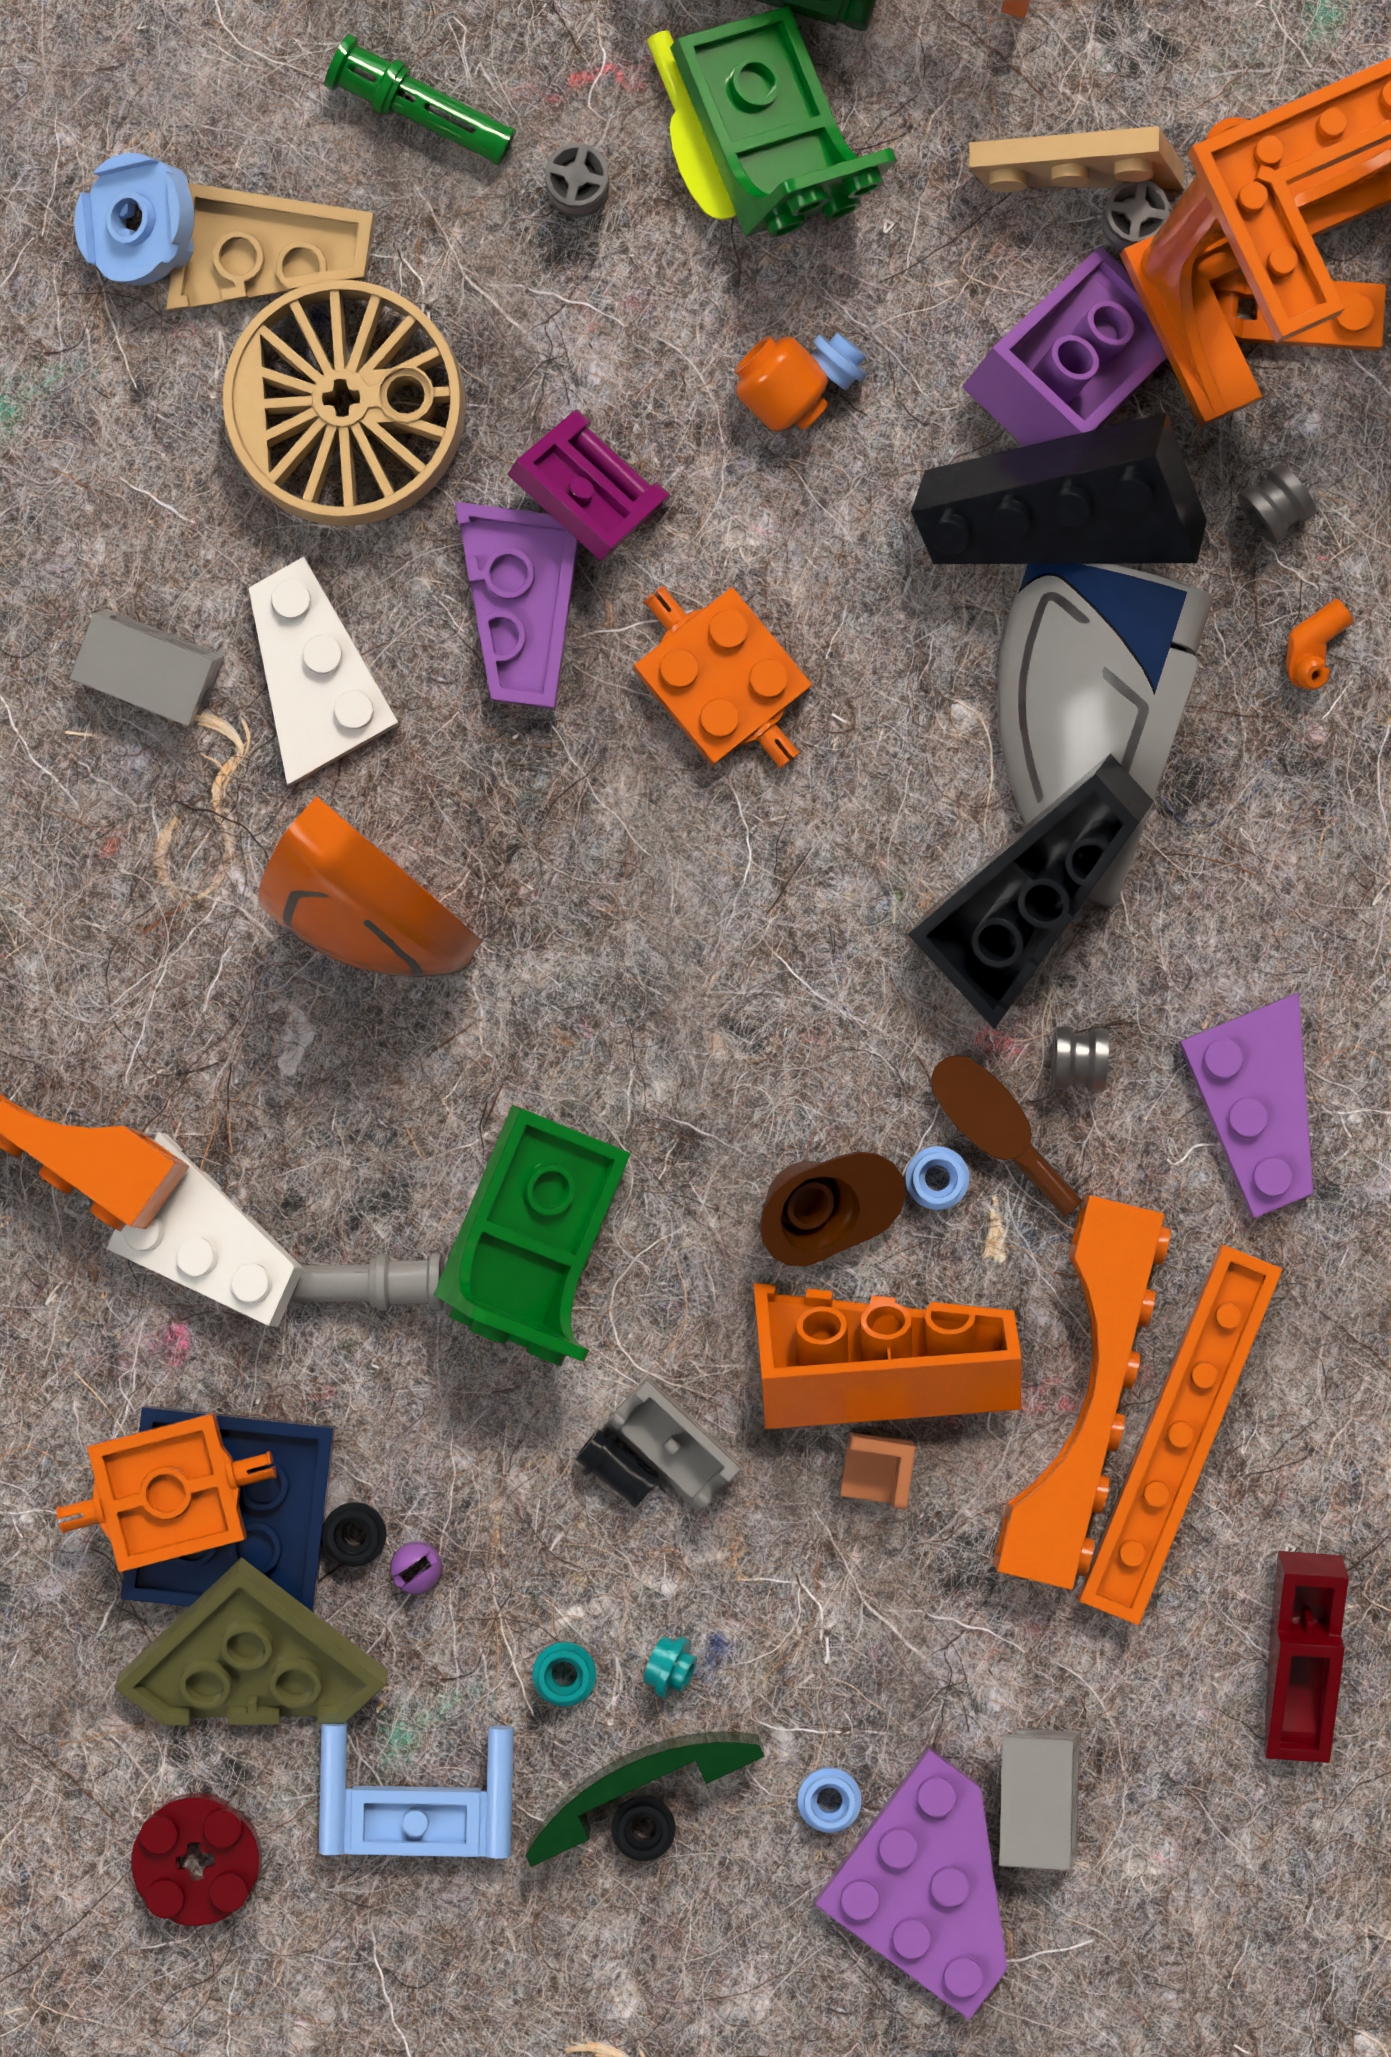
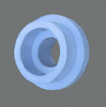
M837 332L831 340L818 334L813 340L817 347L811 355L818 361L826 376L838 386L847 391L855 380L862 382L868 374L859 366L866 358V355L840 333Z
M941 1146L928 1147L919 1151L910 1160L905 1174L906 1187L910 1196L919 1205L932 1210L947 1209L956 1205L964 1197L969 1186L968 1167L963 1158L955 1151ZM932 1166H942L948 1172V1183L941 1190H932L925 1182V1174Z
M824 1767L811 1772L801 1783L797 1797L798 1808L805 1822L812 1828L826 1833L839 1832L849 1827L856 1820L862 1802L860 1789L855 1779L846 1771L835 1767ZM834 1788L839 1791L842 1798L836 1808L824 1809L818 1804L817 1797L823 1789Z

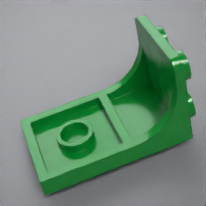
M790 6L679 37L670 47L745 237L768 230L770 237H779L802 227L806 223L805 218L824 213L826 220L843 217L861 207L860 198L863 195L878 189L884 184L882 176L897 162L892 148L857 157L849 148L836 124Z
M512 1105L433 1294L452 1306L448 1317L469 1326V1330L501 1344H506L507 1340L527 1348L526 1352L559 1366L563 1365L566 1356L585 1362L589 1349L576 1341L571 1327L574 1294L584 1265L631 1153Z

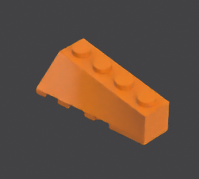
M753 1283L765 1429L1021 1410L1022 1358L1014 1310L931 1302L925 1310L904 1307L896 1303V1298L872 1295L869 1304L833 1300V1291L807 1288L805 1297L777 1294L776 1285Z

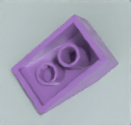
M1099 246L990 350L962 388L1025 447L1102 428L1168 358L1127 270Z

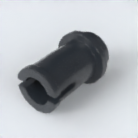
M597 1429L575 1457V1460L584 1466L581 1473L587 1476L592 1472L628 1500L631 1506L636 1507L649 1493L660 1475L650 1470L615 1442L617 1439L615 1433L611 1432L607 1436Z

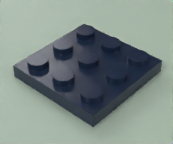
M145 1405L141 1410L139 1432L210 1414V1412ZM216 1413L223 1445L232 1456L233 1461L265 1454L270 1451L274 1462L250 1469V1471L253 1472L272 1466L276 1467V1479L271 1478L240 1487L239 1507L247 1538L242 1541L124 1571L121 1599L190 1607L242 1557L315 1613L335 1426Z

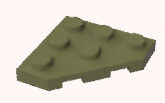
M241 1557L119 1673L115 1689L163 1725H190L191 1718L227 1717L228 1725L280 1724L281 1717L317 1716L318 1724H344L386 1686L388 1670Z

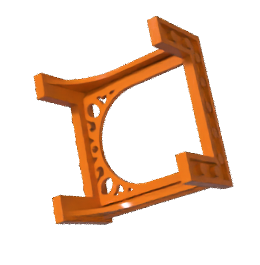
M1391 58L1193 145L1187 154L1197 175L1157 234L1126 247L1121 252L1122 262L1200 428L1257 403L1263 397L1210 284L1242 270L1276 344L1337 317L1345 310L1344 304L1313 238L1391 204Z

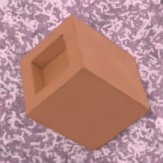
M849 1430L840 1496L891 1503L893 1508L906 1510L916 1448L911 1439Z

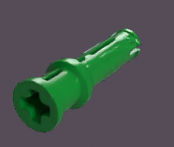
M351 34L346 35L330 63L325 76V87L331 90L341 87L372 103L373 112L379 115H390L395 111L437 133L441 137L449 139L491 160L493 164L497 166L501 164L511 146L516 129L507 127L465 105L463 102L411 77V69L406 67L405 62L396 59L391 63L358 46L357 37ZM358 67L374 75L377 80L372 82L356 74L354 69ZM405 91L416 98L415 102H410L401 97L403 92ZM432 105L473 126L475 132L470 133L430 112L428 107Z

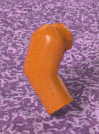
M1333 599L1295 626L1288 635L1285 669L1290 681L1297 687L1317 690L1323 687L1330 677V669L1326 668L1327 642L1354 624L1350 612L1339 599Z

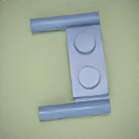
M321 1724L319 1854L510 1858L514 1727L503 1725L488 1727L487 1791H481V1788L353 1786V1788H346L347 1724Z

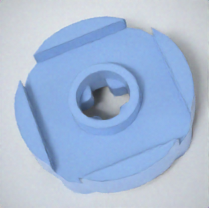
M139 153L119 154L101 163L93 172L94 175L100 177L93 183L90 193L81 192L75 209V236L79 250L86 261L96 265L101 273H103V276L108 279L136 286L154 283L168 275L173 268L185 266L191 259L194 249L191 238L194 227V206L188 188L187 177L183 171L156 158ZM138 204L139 209L142 210L141 225L137 231L127 229L126 219L134 216L135 205Z

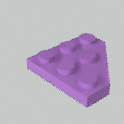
M928 1746L814 1901L817 1907L970 2020L1008 1969L980 1785Z

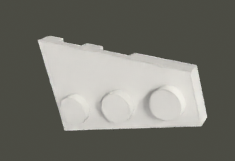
M305 557L249 587L286 781L289 787L400 725Z
M158 1132L154 1141L190 1167L147 1229L133 1228L127 1224L121 1232L115 1229L106 1249L268 1326L278 1327L304 1268L251 1216L243 1213L221 1191L222 1187L206 1172L201 1171L181 1152L183 1149L168 1134Z

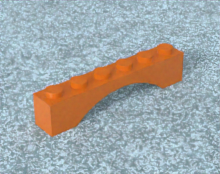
M0 1092V1148L17 1158L21 1156L23 1151L43 1164L38 1174L44 1180L68 1195L71 1194L74 1188H77L95 1201L89 1211L101 1221L120 1232L126 1224L133 1228L147 1229L190 1167L138 1129L126 1126L88 1128L62 1125L38 1117L10 1101Z
M1087 1194L1082 1196L1083 1201L1080 1205L1068 1253L1082 1285L1091 1323L1092 1360L1087 1392L1075 1426L1057 1456L1033 1483L1007 1502L992 1562L997 1572L1073 1590L1076 1575L1086 1577L1091 1564L1094 1539L1086 1537L1091 1512L1101 1514L1105 1506L1110 1483L1109 1477L1101 1475L1107 1450L1116 1452L1121 1441L1125 1415L1116 1413L1122 1388L1131 1390L1136 1380L1140 1353L1131 1351L1137 1326L1147 1328L1156 1292L1155 1290L1147 1289L1152 1264L1162 1266L1165 1260L1171 1235V1229L1162 1226L1164 1213Z

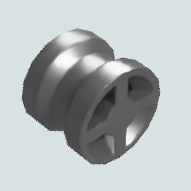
M585 143L564 145L550 156L545 170V182L550 201L559 212L570 217L583 218L594 214L604 205L609 195V172L604 157L595 148ZM587 184L593 185V187H586L584 190L579 191L578 193V190L585 187Z
M1148 180L1119 184L1111 193L1101 216L1102 231L1106 240L1115 249L1123 251L1124 248L1157 234L1170 215L1169 201L1164 191ZM1118 215H1125L1127 221L1130 222V228L1125 222L1124 217H1119Z
M1278 463L1267 472L1266 481L1260 486H1248L1237 495L1238 502L1249 521L1268 542L1274 545L1287 536L1288 527L1295 521L1306 522L1317 513L1315 503L1304 485L1290 469L1281 463Z
M1055 1027L1051 1052L1052 1089L1066 1090L1072 1084H1082L1090 1091H1105L1109 1060V1036L1107 1029L1094 1028L1088 1034H1075L1069 1027Z

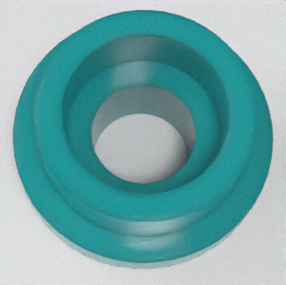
M663 1636L658 1641L650 1656L643 1678L645 1684L655 1688L656 1696L667 1699L673 1690L682 1693L688 1686L697 1664V1657L690 1654L691 1640L680 1636L677 1640Z
M568 1641L556 1642L543 1649L536 1658L532 1672L533 1683L539 1695L550 1704L561 1707L573 1706L586 1699L593 1690L596 1681V1665L590 1653L579 1644ZM560 1662L571 1663L577 1671L576 1679L569 1684L557 1682L552 1673L554 1666Z

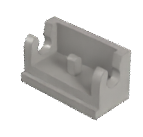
M106 609L93 613L70 679L183 725L190 726L196 715L201 716L225 656Z
M648 1376L604 1422L607 1427L696 1510L699 1508L703 1509L711 1501V1497L724 1483H729L741 1470L740 1462Z
M1016 1729L1015 1734L1003 1735L999 1866L1071 1870L1077 1859L1080 1731Z

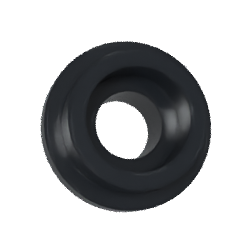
M348 1502L338 1506L329 1514L323 1526L322 1539L326 1551L335 1561L346 1566L357 1567L370 1563L381 1553L386 1542L387 1530L384 1519L375 1508L362 1502ZM350 1522L362 1524L367 1532L365 1542L359 1545L347 1542L343 1534L346 1524Z
M648 1795L632 1797L623 1802L614 1814L612 1820L614 1843L625 1856L638 1861L656 1859L670 1848L674 1840L675 1819L669 1807L660 1799ZM641 1816L651 1818L656 1825L655 1832L645 1838L634 1834L631 1825L636 1818Z

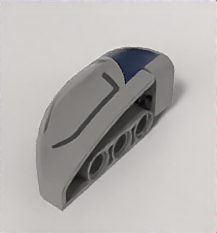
M1024 564L1012 606L1006 619L1000 646L997 712L998 734L1006 773L1018 812L1025 826L1110 753L1150 798L1154 800L1198 668V659L1194 655L1197 652L1213 601L1211 594L1184 583L1114 564ZM1151 807L1085 901L1109 909L1114 908Z

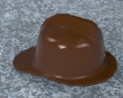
M861 1151L840 1155L825 1162L800 1161L789 1165L776 1175L768 1188L766 1201L762 1205L763 1211L759 1224L762 1243L776 1260L788 1266H808L870 1240L888 1229L901 1213L906 1197L904 1178L892 1161L877 1153Z

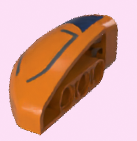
M318 796L310 802L281 837L268 862L259 887L258 900L260 907L288 932L323 955L365 971L405 977H429L458 973L469 965L474 952L483 941Z

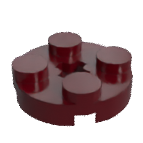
M207 1793L184 1794L168 1800L144 1822L133 1844L131 1869L137 1890L145 1899L147 1908L153 1915L182 1925L202 1926L223 1920L233 1911L243 1906L259 1877L262 1849L255 1826L246 1816L243 1817L237 1809L228 1805V1801L217 1795ZM193 1842L200 1843L202 1853L213 1854L214 1864L205 1866L202 1876L192 1875L190 1868L182 1867L179 1857L188 1853L189 1844Z

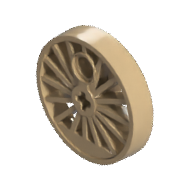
M328 280L304 285L287 292L267 305L251 320L236 342L227 364L223 384V413L229 442L236 459L248 478L268 499L289 513L309 521L334 526H356L385 520L401 513L422 499L439 482L454 459L460 444L466 414V398L461 371L453 350L437 326L418 307L399 294L375 284L355 280ZM343 299L369 301L348 363ZM330 300L334 365L331 364L303 307ZM386 306L405 316L406 318L364 365L383 307ZM293 314L320 369L319 372L270 330L287 315ZM418 328L427 335L435 346L393 368L383 369ZM263 342L309 382L265 368ZM444 362L449 386L433 387L431 380L424 371ZM266 384L300 396L267 399ZM412 385L422 389L425 393L424 401L415 412L408 414L399 413L391 407V398L400 387ZM350 391L354 401L360 403L351 404L348 410L349 415L339 417L334 406L329 404L339 402V392ZM439 403H450L446 428L431 424L437 415ZM300 413L269 429L268 415ZM308 429L272 470L270 447ZM413 433L440 442V445L432 459L425 465L391 435ZM368 436L376 439L417 476L395 492ZM322 439L303 498L295 497L279 488ZM355 442L384 497L362 505H357L353 443ZM340 444L344 506L317 504L336 446Z

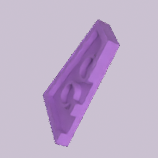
M455 502L491 700L499 703L556 710L579 540L550 514Z
M1294 993L1178 1041L1250 1217L1256 1218L1312 1195L1313 1182L1299 993Z

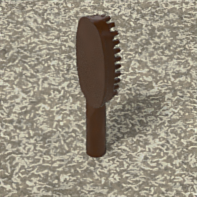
M961 1055L949 1056L937 1064L931 1077L932 1091L942 1110L957 1129L975 1146L993 1158L1001 1160L1011 1159L1063 1217L1070 1214L1083 1200L1030 1143L1032 1136L1030 1123L1021 1106L1007 1088L986 1068L969 1057Z

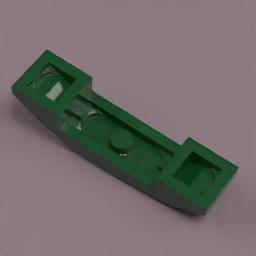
M717 1731L689 1734L650 1744L607 1764L571 1790L539 1825L530 1839L525 1856L530 1867L588 1841L591 1826L584 1813L687 1764L696 1761L705 1783L708 1784L765 1757L764 1746L759 1735L744 1732Z

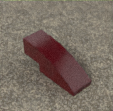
M1278 1551L1267 1671L1264 1750L1266 1759L1330 1763L1345 1651L1341 1635L1349 1576L1342 1555Z

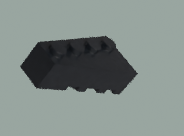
M1167 413L925 470L911 509L912 516L933 564L1197 563L1207 523Z
M1110 753L927 910L908 935L992 1028L995 1029L1154 801Z

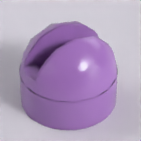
M408 1542L396 1551L391 1560V1577L396 1586L406 1593H425L436 1585L441 1576V1557L438 1551L426 1542ZM426 1556L431 1566L418 1573L410 1581L405 1582L400 1573Z

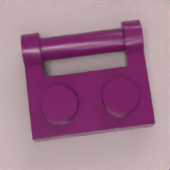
M576 409L519 457L507 475L602 562L642 524L650 521L665 505L671 495L657 482L650 485L589 429L591 421Z

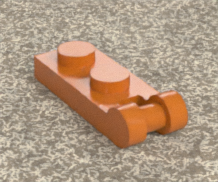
M1235 272L1210 284L1237 342L1379 351L1382 348L1386 284L1333 281L1345 310L1339 316L1277 344L1243 273ZM1238 298L1255 299L1254 320L1237 317Z

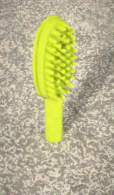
M669 30L658 32L650 36L646 42L675 110L670 122L672 150L679 172L691 196L704 213L714 219H732L736 216V212L670 49L674 43Z

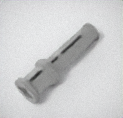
M432 1253L429 1260L397 1261L391 1260L388 1254H377L376 1257H371L370 1264L301 1265L304 1269L289 1301H370L371 1308H377L378 1311H389L390 1306L395 1304H429L432 1311H442L444 1301L433 1294L444 1270L442 1253Z

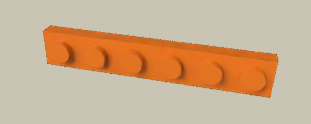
M1219 1245L1088 1573L1077 1596L1080 1602L1139 1626L1283 1270L1282 1268L1226 1245Z

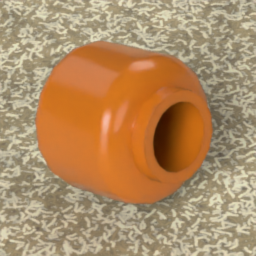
M769 335L766 336L744 356L734 370V373L739 377L735 388L739 400L772 431L779 432L791 427L793 424L804 430L822 414L828 405L822 394L827 388L829 378L818 361L791 336H785L776 341Z

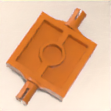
M664 585L656 590L655 595L652 593L643 603L649 607L667 631L660 644L635 663L632 670L712 767L736 748L751 744L756 740L778 765L779 769L785 767L789 761L791 762L801 752L794 747L777 726V723L785 709L811 688L812 683L733 587L729 588L706 608L692 611L689 614L683 611Z
M214 1412L87 1446L95 1478L93 1498L65 1506H57V1520L80 1513L83 1514V1516L60 1522L59 1527L63 1534L68 1531L100 1524L101 1529L111 1541L118 1572H123L245 1540L247 1534L239 1507L240 1487L271 1478L276 1479V1467L272 1466L253 1472L250 1471L253 1468L272 1464L274 1460L270 1451L265 1454L233 1461L232 1456L223 1445L216 1413Z

